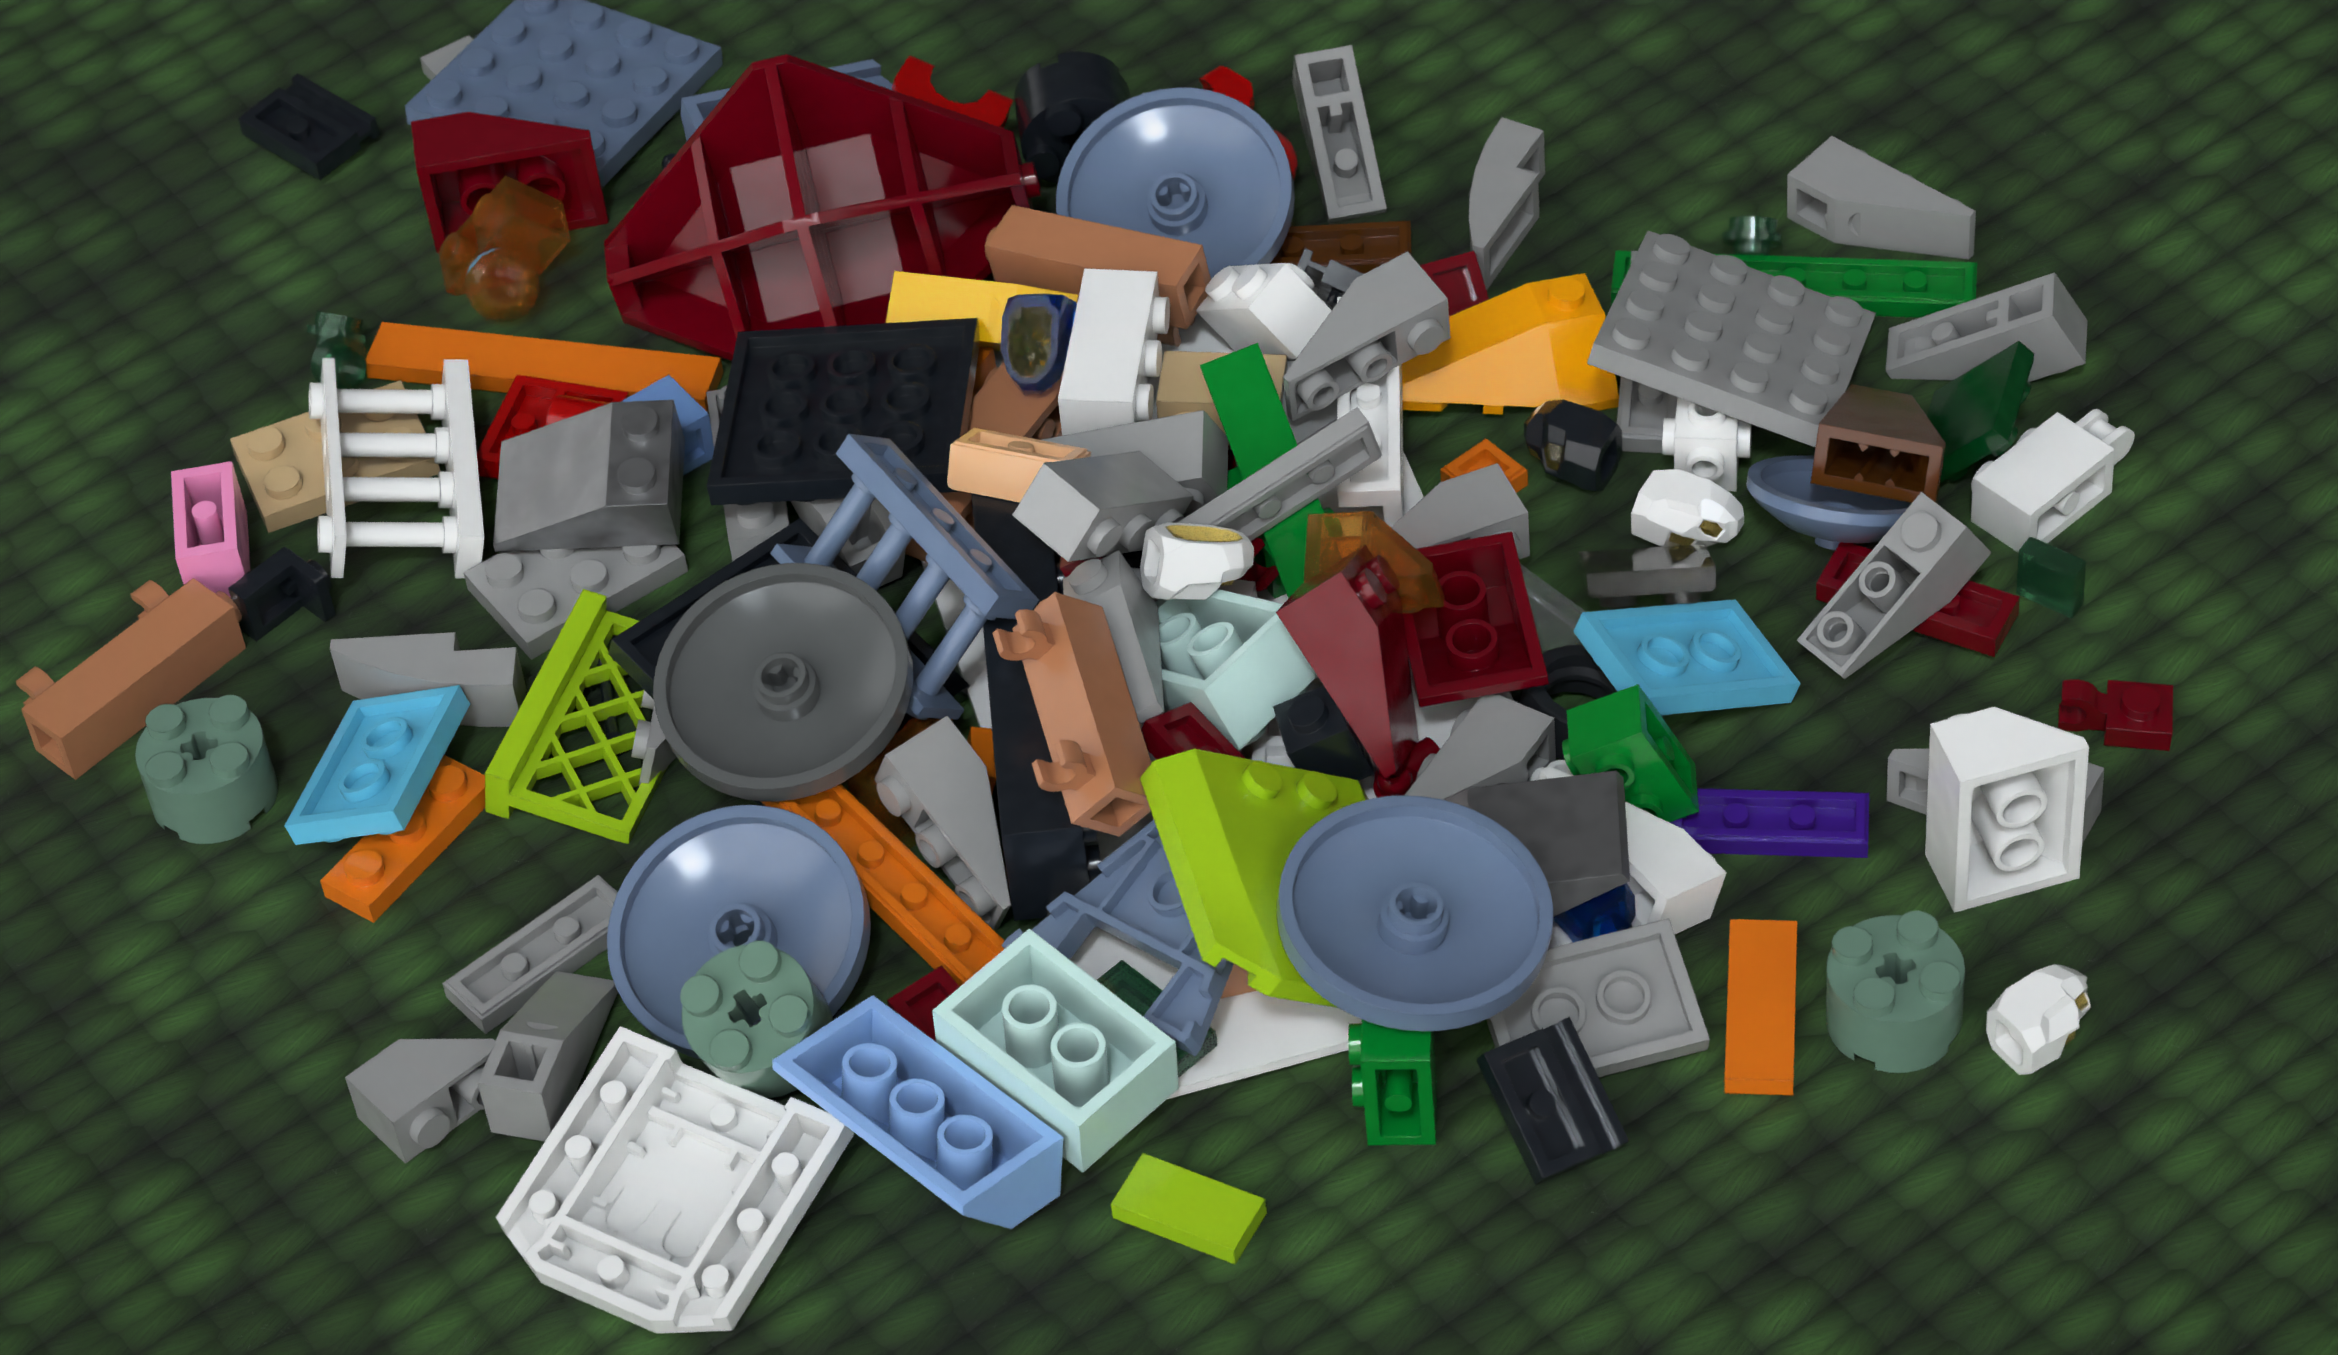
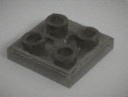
M1705 544L1579 552L1580 575L1587 595L1591 596V598H1599V605L1602 607L1633 606L1638 604L1637 595L1663 594V601L1666 603H1694L1702 600V592L1713 591V588H1717L1716 566Z

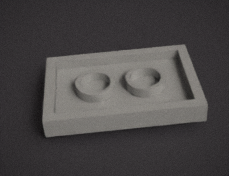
M675 544L502 551L463 574L469 592L532 660L552 648L583 589L607 596L606 610L615 613L688 572L685 554Z
M1669 918L1549 948L1544 964L1529 989L1505 1010L1486 1019L1495 1048L1570 1017L1598 1077L1708 1050L1710 1041Z

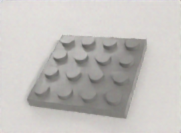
M1648 230L1593 343L1587 364L1816 447L1819 423L1846 392L1876 313L1863 309L1852 299L1841 296L1830 297L1805 288L1801 282L1794 278L1782 275L1772 276L1750 268L1742 260L1734 256L1715 255L1690 246L1687 241L1676 235H1660Z

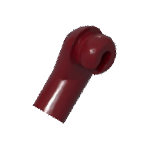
M1429 737L1422 739L1416 743L1399 769L1387 778H1384L1377 768L1373 785L1375 797L1405 795L1416 781L1419 768L1424 759L1430 753L1437 754L1440 750L1438 745Z

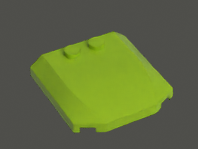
M1192 749L1154 760L1140 777L1202 960L1216 967L1225 958L1248 971V986L1266 996L1336 1007L1310 987L1289 960L1278 931L1277 899L1286 860L1300 838L1327 815L1348 805L1369 799L1359 781L1199 749Z

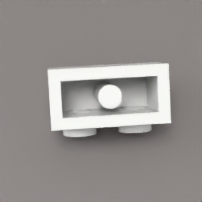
M1291 263L1227 266L1223 268L1207 284L1205 292L1208 296L1196 309V312L1235 351L1258 343L1262 354L1287 355V359H1296L1332 310L1312 290L1315 287L1314 282L1302 269Z

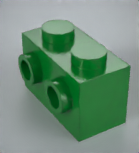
M1639 684L1567 710L1568 739L1563 740L1562 751L1566 764L1574 776L1617 771L1624 777L1625 802L1667 822L1699 812L1695 762Z
M1363 1019L1362 1024H1349V1065H1361L1352 1067L1353 1107H1364L1367 1145H1436L1437 1071L1434 1031H1409L1389 1028Z

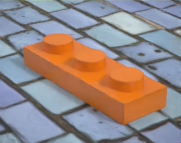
M444 755L405 830L390 835L374 834L363 836L320 880L325 897L374 923L485 809V775Z

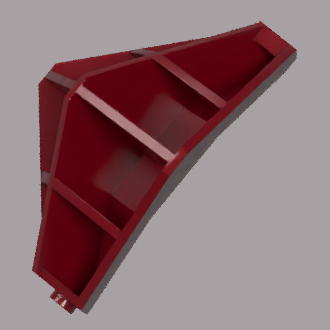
M789 54L752 62L607 237L604 241L607 282L623 323L732 361L738 332L886 323L894 271L984 280L992 272L990 263L985 255V244L990 231L999 225L1011 205L1033 209L1031 198L1041 196L1039 179L1034 162H1022L1013 131Z

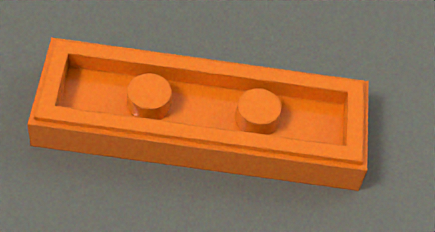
M1730 919L1724 1076L1725 1094L1793 1095L1797 921Z

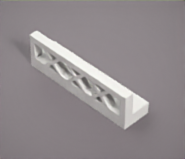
M1402 364L1389 370L1379 380L1370 383L1366 382L1337 398V420L1358 407L1369 421L1382 453L1381 458L1337 485L1339 508L1383 506L1385 532L1404 516Z

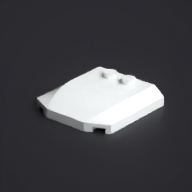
M620 1026L503 1205L496 1219L503 1232L539 1281L546 1286L656 1334L733 1331L854 1133L824 1110L790 1097L786 1105H782L749 1090L730 1084L720 1078L683 1064L676 1049Z

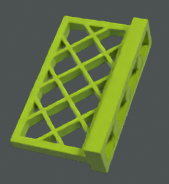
M583 589L485 772V812L509 819L516 808L617 842L629 844L667 768L663 772L661 770L649 784L641 783L639 785L642 768L625 773L616 757V754L633 749L636 731L607 740L598 723L611 716H618L627 712L636 729L638 719L646 721L639 709L642 708L641 703L644 690L631 694L622 677L628 673L616 661H613L606 648L613 635L618 636L638 623L639 620L606 610L607 596ZM600 658L602 665L596 667ZM610 680L619 698L590 707L583 695L584 689ZM586 726L595 744L565 753L558 740L560 735ZM604 759L613 777L583 787L573 768ZM561 772L571 789L569 792L554 797L531 791L537 780ZM639 786L637 792H635L633 788ZM622 792L629 805L623 819L620 820L596 812L591 802Z

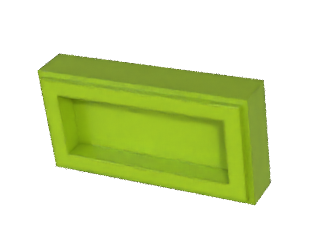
M1145 1153L1141 1155L1111 1202L1114 1219L1232 1264L1237 1263L1267 1214L1265 1198Z

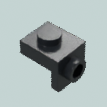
M285 546L255 569L247 572L240 580L228 588L231 599L235 602L242 615V620L239 622L241 631L256 642L302 607L308 609L324 622L336 614L329 592L332 589V582L327 572L316 561L312 559L305 561Z

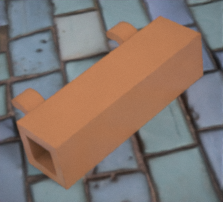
M1011 205L999 225L990 231L985 244V255L990 263L995 282L1020 284L1077 294L1078 297L1084 268L1156 271L1159 297H1169L1170 301L1168 333L1158 334L1157 340L1166 345L1179 347L1181 344L1179 328L1187 330L1190 325H1193L1197 315L1196 309L1208 296L1205 289L1211 277L1201 244Z
M193 578L169 596L161 586L154 581L148 580L130 594L132 600L145 609L137 616L138 620L55 683L42 669L33 667L17 679V686L30 696V698L23 702L24 707L21 710L35 750L76 780L146 726V716L152 709L163 704H175L245 650L246 645L239 626L242 615L235 602L222 591L214 593Z
M1054 592L1048 598L1042 600L1034 610L1019 609L1015 613L1017 625L1012 628L1013 632L996 629L993 632L998 653L1003 659L1010 661L1022 660L1053 761L1045 762L1044 760L1036 759L1032 763L1038 786L1045 791H1062L1071 824L1120 837L1151 811L1140 777L1152 762L1103 607Z

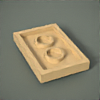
M401 380L375 388L405 390ZM309 412L230 438L235 457L268 533L327 513L320 419H310ZM338 413L340 433H426L417 414ZM341 457L343 477H432L440 471L439 464H435L434 458ZM345 502V506H348V505H351V504H354V503H357V502Z

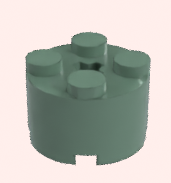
M224 695L219 698L193 699L177 705L163 704L152 709L146 716L145 723L147 727L137 742L135 757L154 818L164 830L166 826L176 831L179 839L189 843H220L239 837L250 830L251 825L249 821L258 815L263 808L267 814L273 807L278 793V781L261 725L257 717L248 709L246 701L241 697Z
M1910 911L1903 915L1874 917L1859 922L1854 926L1844 927L1834 935L1832 948L1827 960L1826 1025L1829 1036L1835 1046L1850 1059L1854 1060L1856 1054L1864 1059L1875 1062V1070L1888 1073L1917 1071L1940 1061L1949 1052V1044L1956 1037L1957 1033L1959 1035L1963 1024L1964 959L1957 944L1946 932L1938 927V922L1932 915L1922 911Z
M753 941L746 945L732 947L715 955L693 977L689 978L681 989L680 1000L682 1003L683 1030L694 1052L715 1077L765 1098L783 1096L797 1089L772 1070V1060L833 1021L826 999L802 966L792 956L775 948L766 941ZM761 1018V1021L759 1023L753 1025L755 1021Z

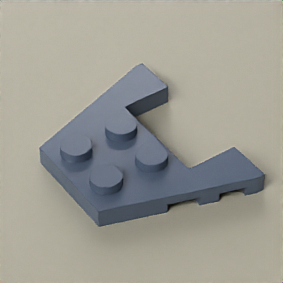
M1152 820L1097 865L1102 871L1099 876L1074 896L1063 892L1048 904L1046 908L1051 914L1035 926L1032 931L1068 959H1071L1095 927H1099L1179 969L1143 1017L1176 1041V1047L1196 1056L1202 1048L1234 963L1223 958L1214 967L1202 960L1155 821ZM1020 928L1017 929L1001 946L1004 949L1023 934V931Z

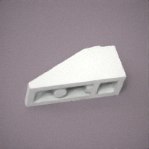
M1548 766L1540 770L1537 780L1571 775ZM1625 802L1630 881L1602 895L1633 927L1669 918L1675 935L1711 918L1726 876V871L1684 829Z

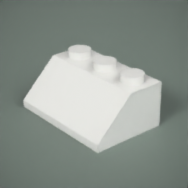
M1084 268L1058 396L1062 436L1152 419L1154 390L1153 385L1149 384V378L1160 376L1162 345L1161 341L1157 340L1158 334L1168 333L1170 322L1169 297H1159L1156 271Z
M1997 707L1969 714H1957L1946 720L1930 724L1925 856L1954 913L2080 878L2089 746L2084 737Z

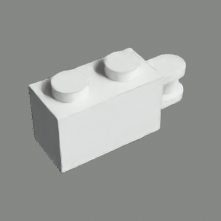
M2099 409L2090 411L2076 423L2058 412L2055 413L2039 427L2030 428L2023 433L2016 445L1998 459L1988 461L1979 468L1971 483V522L2029 559L2112 493L2114 465L2129 452L2134 442V432L2126 426L2116 428L2109 424L2108 415Z

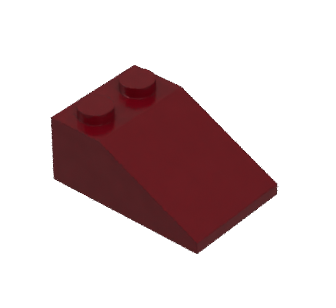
M463 112L411 121L415 166L437 253L609 224L590 130L475 112Z
M1512 532L1386 554V560L1394 570L1400 585L1396 592L1402 602L1411 681L1419 707L1548 684L1547 670Z
M1365 544L1301 584L1276 613L1383 777L1387 778L1399 769L1419 739L1402 602L1396 592L1400 587L1399 581L1385 558L1381 555L1373 557Z

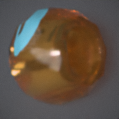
M493 248L480 254L469 266L465 279L466 296L473 309L484 318L498 323L513 322L527 315L535 306L540 293L539 274L533 262L522 252L510 248Z

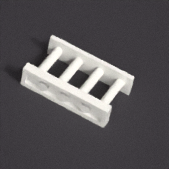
M322 358L320 383L309 384V418L320 419L327 516H318L317 545L318 553H329L331 578L344 577L346 547H442L443 553H453L455 578H465L464 572L482 563L484 526L468 360L444 359L442 384H431V390L337 389L335 358ZM338 413L430 414L431 420H442V427H435L434 433H340ZM341 457L434 458L435 464H445L446 471H439L438 478L343 477ZM345 502H438L439 508H449L450 516H443L442 522H346Z

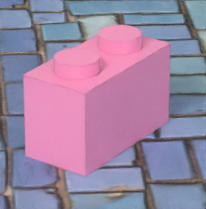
M229 461L171 471L175 559L183 584L185 585L194 578L214 593L222 591L230 597L228 588L240 580L247 572L251 571L247 510L233 463Z

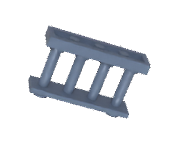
M848 434L836 455L853 472L851 478L854 485L813 547L777 543L770 554L779 564L810 563L836 568L833 565V561L874 499L877 498L890 512L888 519L891 524L856 577L877 591L912 538L927 553L925 557L928 563L927 567L895 613L907 641L949 579L965 594L963 601L966 606L926 665L911 651L913 686L906 711L909 715L921 720H927L928 718L942 719L947 715L950 719L958 720L964 712V708L943 686L987 619H1016L1015 613L1019 609L1033 610L1039 599L890 439Z

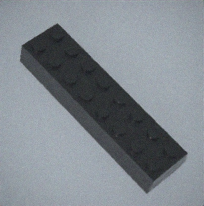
M971 493L974 530L1039 599L1036 606L1054 592L1063 594V578L1065 576L1060 569L1061 559H1057L1056 551L1012 516L1019 502ZM996 618L995 620L987 619L983 625L1001 837L1014 921L1045 918L1051 914L1046 906L1063 892L1074 896L1102 873L1097 866L1101 862L1099 844L1086 846V842L1098 841V831L1071 824L1062 791H1045L1038 786L1032 763L1036 759L1044 760L1045 762L1053 761L1022 660L1010 661L1003 659L998 653L993 632L996 629L1013 632L1012 628L1017 625V620Z

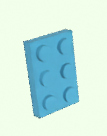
M1736 599L1582 612L1573 631L1617 692L1639 684L1660 715L1791 703L1801 684Z
M460 685L352 701L284 825L295 845L322 841L332 843L344 838L374 834L390 835L405 830L470 706V702Z

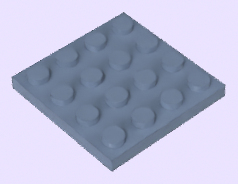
M514 0L405 105L407 124L411 125V121L463 112H475L590 130L600 182L603 188L681 108V99L693 96L723 65L721 47L586 0Z

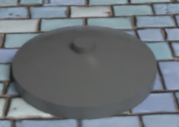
M783 563L769 565L739 574L721 583L696 601L676 623L664 643L655 669L653 683L655 712L659 725L675 756L693 776L704 784L727 795L746 800H795L818 794L845 782L869 765L885 749L897 732L908 709L913 686V662L906 636L895 612L887 601L863 580L842 570L820 564Z

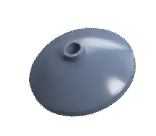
M1813 455L1781 456L1761 460L1749 468L1747 475V489L1762 508L1788 528L1801 534L1815 537V544L1831 550H1836L1840 542H1879L1911 505L1910 502L1811 484Z

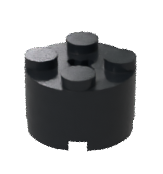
M1079 51L1057 55L1058 62L1042 69L1039 62L1028 69L1018 82L1014 94V105L1022 155L1025 163L1034 162L1039 179H1045L1058 184L1066 157L1081 134L1105 112L1131 98L1127 81L1120 75L1119 68L1111 60L1101 55Z

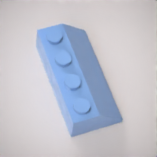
M874 995L772 1060V1070L963 1216L1012 1229L1061 1194L1063 1136Z

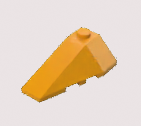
M1581 273L1526 283L1449 316L1450 339L1442 342L1432 352L1418 355L1402 364L1403 410L1441 412L1449 403L1483 405V414L1503 415L1504 406L1538 408L1545 401L1567 400L1598 411L1618 407L1619 391L1616 374L1587 364L1593 343L1606 317L1586 274Z

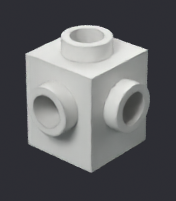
M1677 397L1676 418H1664L1662 454L1674 455V469H1680L1709 479L1727 491L1737 492L1739 458H1750L1752 424Z

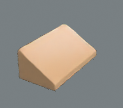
M973 428L950 444L947 484L952 490L1020 503L1043 463L1087 458L1091 456V452L1087 451L1086 448Z

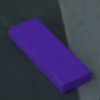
M1697 788L1699 812L1670 822L1684 829L1709 854L1868 858L1869 793Z

